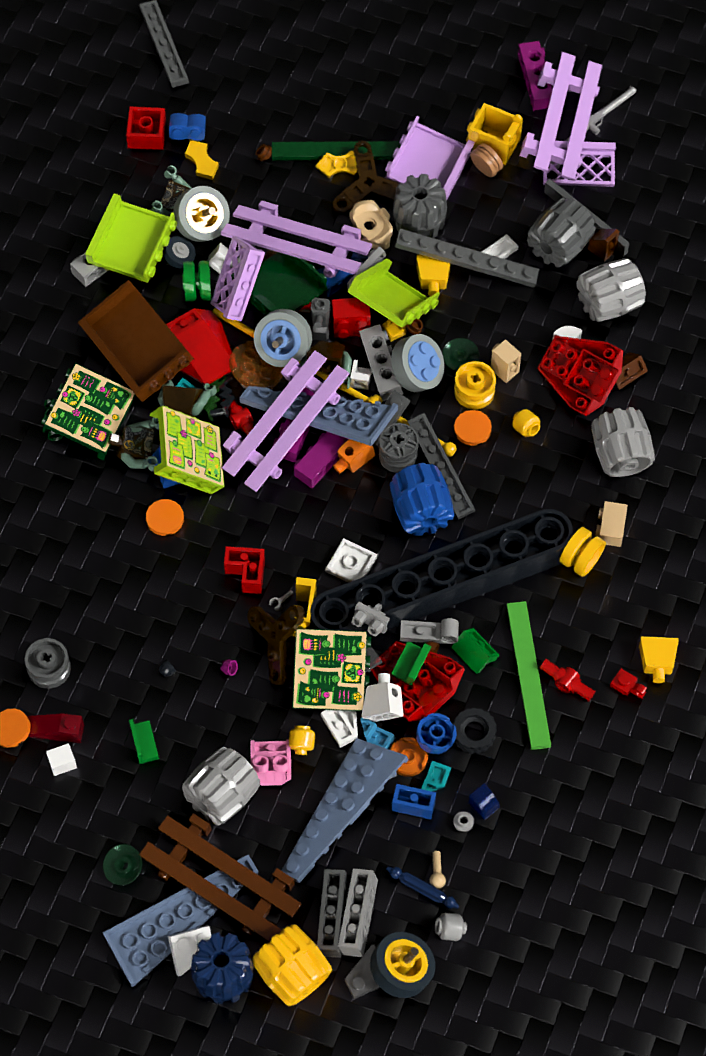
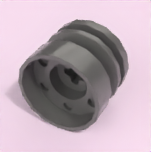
M394 423L384 428L379 437V461L385 469L398 473L405 467L416 464L419 447L416 431L403 423Z

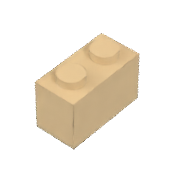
M505 339L501 344L497 343L492 349L491 368L498 377L507 383L519 373L521 353Z
M605 501L604 508L599 509L598 519L602 520L601 525L597 524L595 536H599L606 541V545L621 547L628 505Z

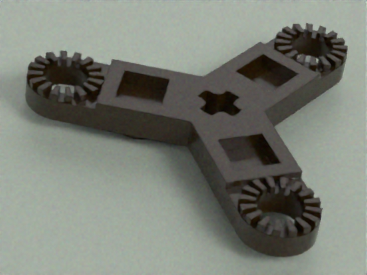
M359 141L354 146V157L359 179L334 199L333 209L338 214L347 213L357 202L364 200L370 194L394 202L398 183L377 176L371 145L366 141ZM359 147H365L368 151L365 154H360L357 150ZM367 180H370V182H374L372 183L371 187H368V184L364 183H366ZM345 201L347 206L342 209L337 206V203Z
M291 605L277 620L260 606L251 607L248 611L250 625L268 641L269 678L273 685H282L286 682V640L304 621L303 618L305 616L303 614L305 612H303L304 609L300 605Z

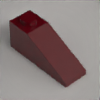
M70 714L27 716L31 724L28 737L81 743L84 729L82 716Z

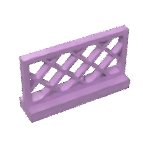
M555 141L554 146L567 150L569 141ZM584 142L580 155L581 158L591 157L594 161L589 166L582 161L581 165L585 169L580 174L576 172L574 181L560 177L561 173L555 168L558 163L553 165L549 163L550 168L548 171H543V184L545 185V182L549 180L547 179V174L553 170L558 177L551 180L557 185L614 187L615 143ZM603 157H611V163L607 166L599 160ZM596 163L603 169L598 174L591 169ZM587 171L594 177L590 181L582 177ZM606 172L611 176V181H603L600 176Z
M234 235L210 304L224 313L223 316L226 319L242 321L265 252L254 248ZM240 255V262L238 263L237 257ZM232 273H234V280H232ZM226 290H228V294H229V296H228L227 298H226V292H225Z

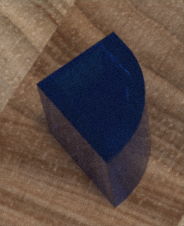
M485 783L469 796V804L484 820L500 808L497 798Z

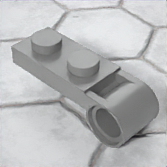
M380 246L368 254V259L364 263L361 262L357 273L347 283L348 290L355 276L378 264L386 257L385 251Z
M452 618L443 619L441 623L401 620L400 641L421 643L434 641L443 644H454L458 642L459 622Z

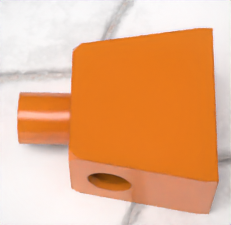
M348 439L338 449L337 453L340 459L333 467L339 474L346 468L352 473L375 456L373 445L369 446Z

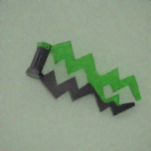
M232 372L221 377L223 379L221 382H218L219 378L209 384L212 387L215 385L217 392L223 391L219 394V397L225 399V401L220 403L222 408L215 409L217 407L215 403L220 400L215 395L211 396L203 409L207 411L211 421L213 417L222 415L229 418L228 408L235 397L229 395L232 390L225 385L233 380L230 376Z

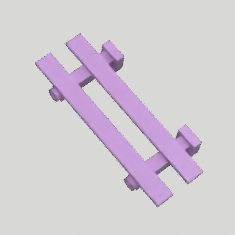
M562 52L558 70L551 69L552 63L545 62L537 84L542 87L546 83L554 85L540 141L534 140L535 134L528 132L523 141L519 156L524 158L528 154L536 156L533 168L545 172L548 171L550 161L561 164L563 167L560 177L574 181L577 168H580L583 160L580 155L594 97H597L600 89L597 85L602 65L589 61L585 77L581 79L571 75L576 56ZM567 90L579 93L580 97L567 150L555 147L554 143Z
M265 201L259 203V211L238 205L233 213V217L253 222L249 229L227 223L221 231L222 236L232 238L233 235L238 236L253 247L256 245L324 265L323 273L328 278L335 277L339 270L355 275L361 266V262L347 259L346 257L349 252L352 251L367 256L372 247V243L361 241V229L344 225L341 229V234L282 218L278 216V205ZM267 227L332 245L336 248L330 254L263 233Z
M314 351L302 367L297 360L291 358L281 371L285 379L289 381V384L245 439L234 431L223 444V447L232 456L222 469L235 476L246 461L255 465V470L244 482L246 486L255 492L258 491L269 476L275 479L279 478L282 474V469L277 465L325 404L328 402L331 405H336L339 402L340 395L336 393V390L347 378L349 372L337 365L322 383L313 376L327 360L325 356ZM306 387L315 393L267 455L264 457L258 453L256 448L301 391Z

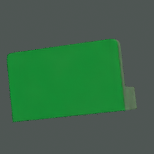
M474 628L464 630L458 637V642L451 646L476 674L480 673L487 663L496 661L500 656Z
M408 641L391 675L412 686L432 646L424 643L421 648Z
M130 719L129 723L139 764L158 760L159 756L150 721L134 724L133 719Z

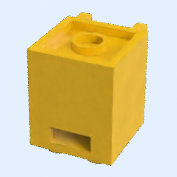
M484 103L481 109H477L474 121L470 122L467 127V132L469 133L466 142L468 139L475 142L473 150L481 143L490 146L499 155L503 165H506L521 140L523 118L519 114L513 115Z

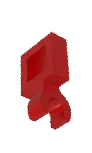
M622 668L610 684V687L625 696H628L631 692L640 699L645 696L647 689L644 685L637 684V677Z

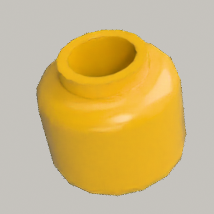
M524 409L514 415L512 425L522 436L530 437L536 435L540 430V419L530 410Z
M295 726L289 732V746L291 750H295L296 755H307V751L314 749L315 732L310 730L311 727Z

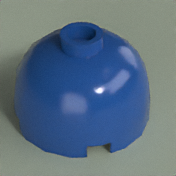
M440 713L428 714L427 717L420 720L416 729V741L425 752L430 754L446 752L453 745L457 736L455 725L453 726L450 719Z

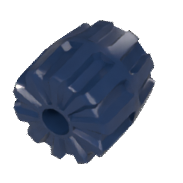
M219 932L212 933L209 940L205 941L202 939L197 944L196 953L192 954L191 962L192 979L200 994L204 998H212L216 1004H223V1001L230 1000L234 1003L240 1000V995L244 991L248 992L252 983L254 964L247 945L244 942H240L238 937L231 933H228L226 936H221Z

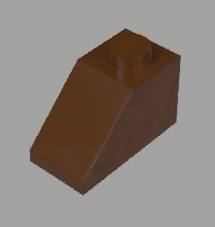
M600 229L589 240L588 250L605 262L616 252L620 231L618 229Z

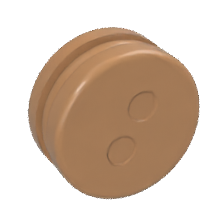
M481 143L470 153L474 165L487 177H494L503 168V162L499 155L484 143Z

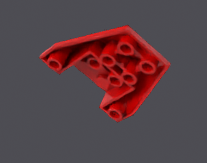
M193 308L166 324L194 358L187 367L180 370L183 374L205 385L206 383H213L237 368L222 322L211 310Z
M555 336L537 369L570 408L587 416L605 403L622 373L623 350L608 342Z
M396 641L370 664L369 669L377 682L379 673L390 674V683L401 688L403 717L408 721H418L427 717L428 714L435 713L455 694L465 669L452 658L429 651L411 686L391 675L406 644Z

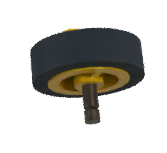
M395 932L386 936L374 949L370 959V969L375 982L382 990L395 997L409 998L419 994L432 980L435 973V959L432 951L422 939L411 933Z

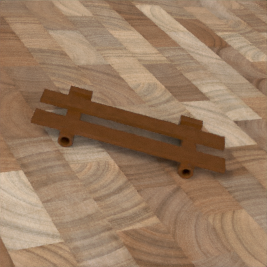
M193 813L189 819L190 827L187 829L167 815L158 830L178 842V844L168 855L148 842L139 856L159 869L157 875L163 880L168 881L172 877L243 924L241 931L251 937L252 934L256 933L268 942L271 941L275 934L279 935L282 930L265 918L274 906L293 918L302 904L284 891L286 889L291 891L295 885L294 879L276 868L272 874L274 881L271 884L201 838L202 834L208 836L211 832L210 824ZM189 852H193L260 896L261 900L256 907L251 910L183 865L182 862Z

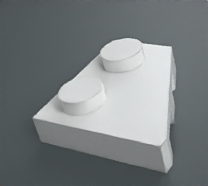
M325 710L321 712L322 719L340 748L358 738L356 711Z
M206 925L168 936L177 976L183 975L191 968L192 954L196 953L197 944L202 939L207 941L211 938L209 926Z

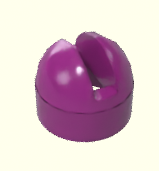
M231 659L224 660L221 671L226 675H235L238 670L237 662Z

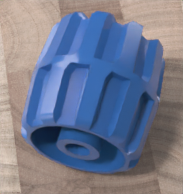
M418 463L405 467L393 476V481L390 482L393 505L403 529L408 534L422 536L427 532V534L431 535L436 533L440 527L446 528L448 520H453L454 511L450 491L441 471L436 465Z

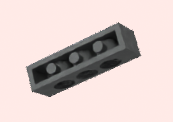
M324 870L317 947L324 957H341L342 953L338 943L348 891L349 877L345 870Z

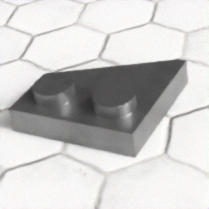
M372 945L367 950L364 957L359 960L345 978L353 999L380 988L375 982L370 969V959L376 948L375 945Z

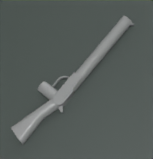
M630 86V89L594 115H591L587 130L589 129L595 135L599 134L600 129L598 127L602 124L603 117L635 94L636 89Z

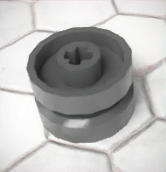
M50 638L40 639L31 644L26 651V668L29 678L35 685L51 689L60 686L69 677L71 666L67 650L61 642Z

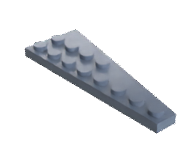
M248 386L239 399L242 404L267 411L282 391L276 392L270 390V388ZM301 392L282 417L294 420L312 396L306 395V392ZM340 397L336 405H331L327 402L309 426L372 446L397 412L398 404L383 405L381 401L367 403L363 399L350 401Z
M356 738L281 871L292 877L295 882L300 883L315 866L314 864L318 858L328 852V847L336 838L339 839L342 836L343 830L349 824L352 825L369 806L375 794L384 789L383 785L397 774L396 771L403 763H407V756Z
M249 855L237 860L258 875V870ZM220 870L204 878L231 897H234L245 887ZM185 888L103 932V935L131 987H133L171 953L168 936L199 928L219 909L190 889Z

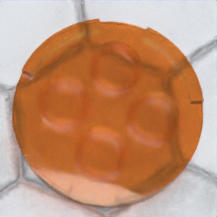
M247 341L235 347L230 356L229 366L233 376L246 387L256 386L272 389L278 385L283 377L281 371L284 367H276L264 361L256 351L254 341Z

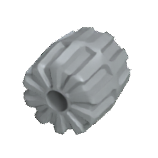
M627 258L599 265L582 273L577 281V289L580 291L578 293L579 300L583 302V309L585 313H589L592 321L602 322L619 317L642 306L645 302L646 290L642 276L636 265Z
M628 407L626 410L616 408L612 413L605 412L599 418L593 420L591 426L595 450L605 474H608L610 477H625L639 473L652 465L655 455L651 435L644 416L639 409L635 410L634 407Z
M222 747L211 754L192 772L183 783L182 790L186 800L192 803V808L196 812H201L205 820L209 821L211 819L215 825H220L245 806L258 790L260 780L255 769L242 755L231 748Z

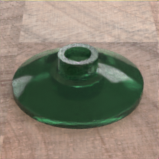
M457 338L445 345L442 355L445 364L457 371L460 366L467 362L478 361L479 349L472 341Z
M126 844L112 848L107 853L103 863L105 876L116 885L130 884L138 877L142 868L140 853L134 847ZM128 863L127 868L124 870L123 865Z

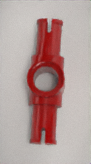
M233 400L228 408L229 419L236 430L240 429L248 435L254 428L252 414L247 407L242 408Z
M545 659L540 666L542 671L554 678L556 687L565 693L576 692L587 701H590L596 692L583 684L582 680L579 679V673L570 667L565 669L563 667L559 668L548 659Z

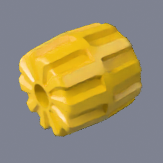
M295 924L285 927L279 935L275 934L271 941L262 945L252 958L254 967L267 986L287 1006L295 1005L310 995L328 978L332 971L331 965L317 945Z

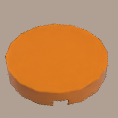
M476 410L461 413L455 420L454 432L458 440L465 445L471 446L486 442L490 437L492 429L491 421L487 415Z
M161 499L149 506L146 512V522L153 533L160 536L172 535L181 529L184 523V512L175 501Z
M12 708L0 712V746L6 748L16 747L27 739L31 724L28 717L21 710Z
M404 737L391 745L390 750L404 754L408 758L407 763H403L396 771L397 774L415 776L425 769L428 762V752H425L419 746L415 738Z

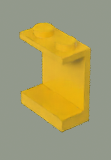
M300 577L296 579V601L309 602L307 618H303V623L297 629H311L310 609L312 602L317 597L316 579Z

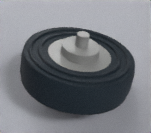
M180 236L170 238L168 246L163 249L165 260L175 268H183V262L194 261L196 254L192 243Z

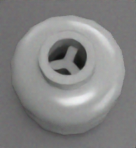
M443 913L436 919L435 933L442 940L458 941L461 939L462 934H466L467 924L463 921L460 914Z

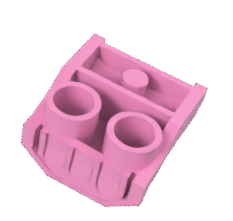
M289 739L287 741L261 742L251 740V765L258 775L260 785H282L291 779V747L289 746Z

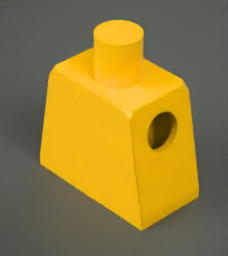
M417 255L416 268L420 288L428 289L429 296L439 292V289H446L451 263Z
M641 636L639 650L643 671L647 674H653L654 683L665 682V674H672L678 638Z

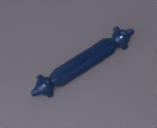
M387 867L386 870L393 879H399L402 884L437 903H444V906L448 909L459 908L455 899L451 896L447 897L443 891L408 872H402L399 867Z

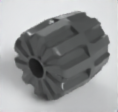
M421 174L416 178L410 175L405 183H399L396 188L393 202L395 227L397 231L404 229L435 238L438 235V231L443 229L446 218L447 202L445 190L441 188L440 181L436 178L429 179L427 174Z
M571 198L558 199L538 217L529 229L528 245L533 247L532 252L536 257L541 256L543 258V263L547 265L554 263L555 267H561L577 256L594 235L596 229L594 226L595 220L587 208Z

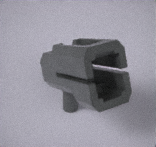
M314 298L311 302L312 339L327 341L331 327L330 301L325 298Z

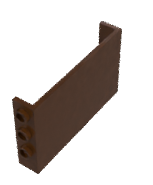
M129 280L123 283L111 295L107 296L103 302L93 308L90 313L78 322L142 402L158 391L168 380L174 378L180 370L187 367L194 359Z

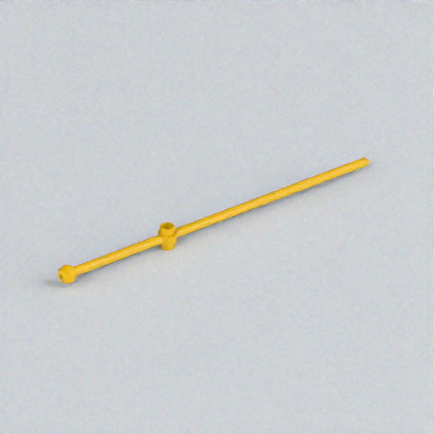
M217 308L213 309V313L217 317L254 338L255 330L240 321L226 319L223 316L224 313ZM317 371L315 375L326 380L330 374ZM345 383L341 384V388L339 387V389L352 397L363 399L364 402H383V399L378 394L367 397L352 387L347 389V384ZM401 416L396 422L409 425L408 420ZM438 439L447 457L453 456L457 449L456 445L452 442L445 443Z

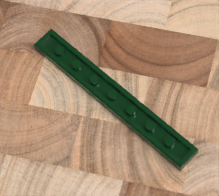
M366 141L371 145L374 160H394L392 156L395 149L401 147L400 141ZM272 142V160H321L326 153L334 156H343L351 150L354 151V146L358 142ZM359 147L357 151L360 154H365L368 150L365 147Z

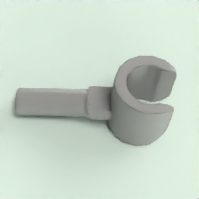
M288 591L279 599L276 597L270 599V606L278 603L274 610H281L282 603L293 595V591Z

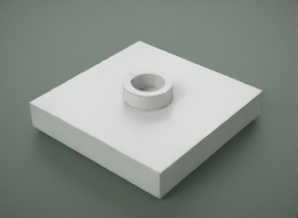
M343 538L325 568V572L348 583L367 576L377 559V554Z

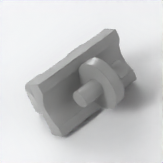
M358 602L355 607L352 624L357 627H361L363 623L369 625L367 631L376 637L380 632L384 634L387 631V624L390 618L381 612L382 605L377 604L375 607Z

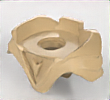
M372 200L357 202L351 209L349 217L353 227L361 229V241L372 243L373 249H377L379 246L383 250L389 248L393 233V227L389 222L390 214L385 208L380 209ZM371 222L373 229L367 230L364 227V223Z

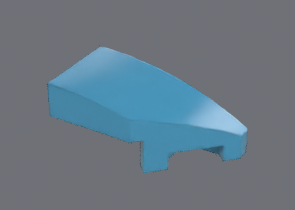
M361 717L360 721L366 741L389 749L395 740L394 734L377 727L375 722Z

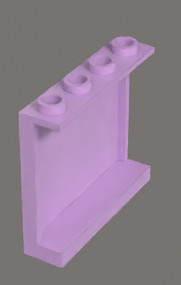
M417 116L414 122L410 121L407 135L404 134L400 141L401 147L395 149L392 156L394 158L393 162L389 161L385 169L387 171L386 179L399 184L405 183L410 175L416 178L421 174H427L429 179L436 178L440 181L441 188L445 190L447 201L473 150L475 142L469 139L466 145L419 124V116Z

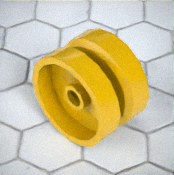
M478 361L467 362L460 366L456 372L454 386L455 398L460 405L476 410L484 408L491 403L494 398L496 376L492 368Z
M581 527L567 543L559 561L566 567L574 565V572L584 577L599 560L605 549L606 541L598 536L592 538V532L585 527Z

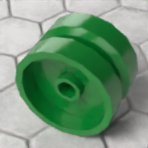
M209 260L198 263V272L195 271L193 261L183 262L184 273H182L186 302L196 301L197 290H200L202 301L212 300Z

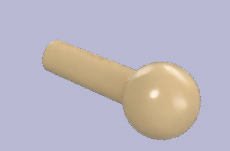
M440 851L433 852V874L429 879L430 885L437 889L442 888L446 883V878L441 873Z

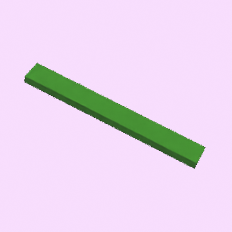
M526 601L507 603L506 607L531 750L551 748Z

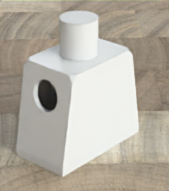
M379 673L378 684L369 685L366 688L362 718L378 722L403 717L400 686L390 683V674Z

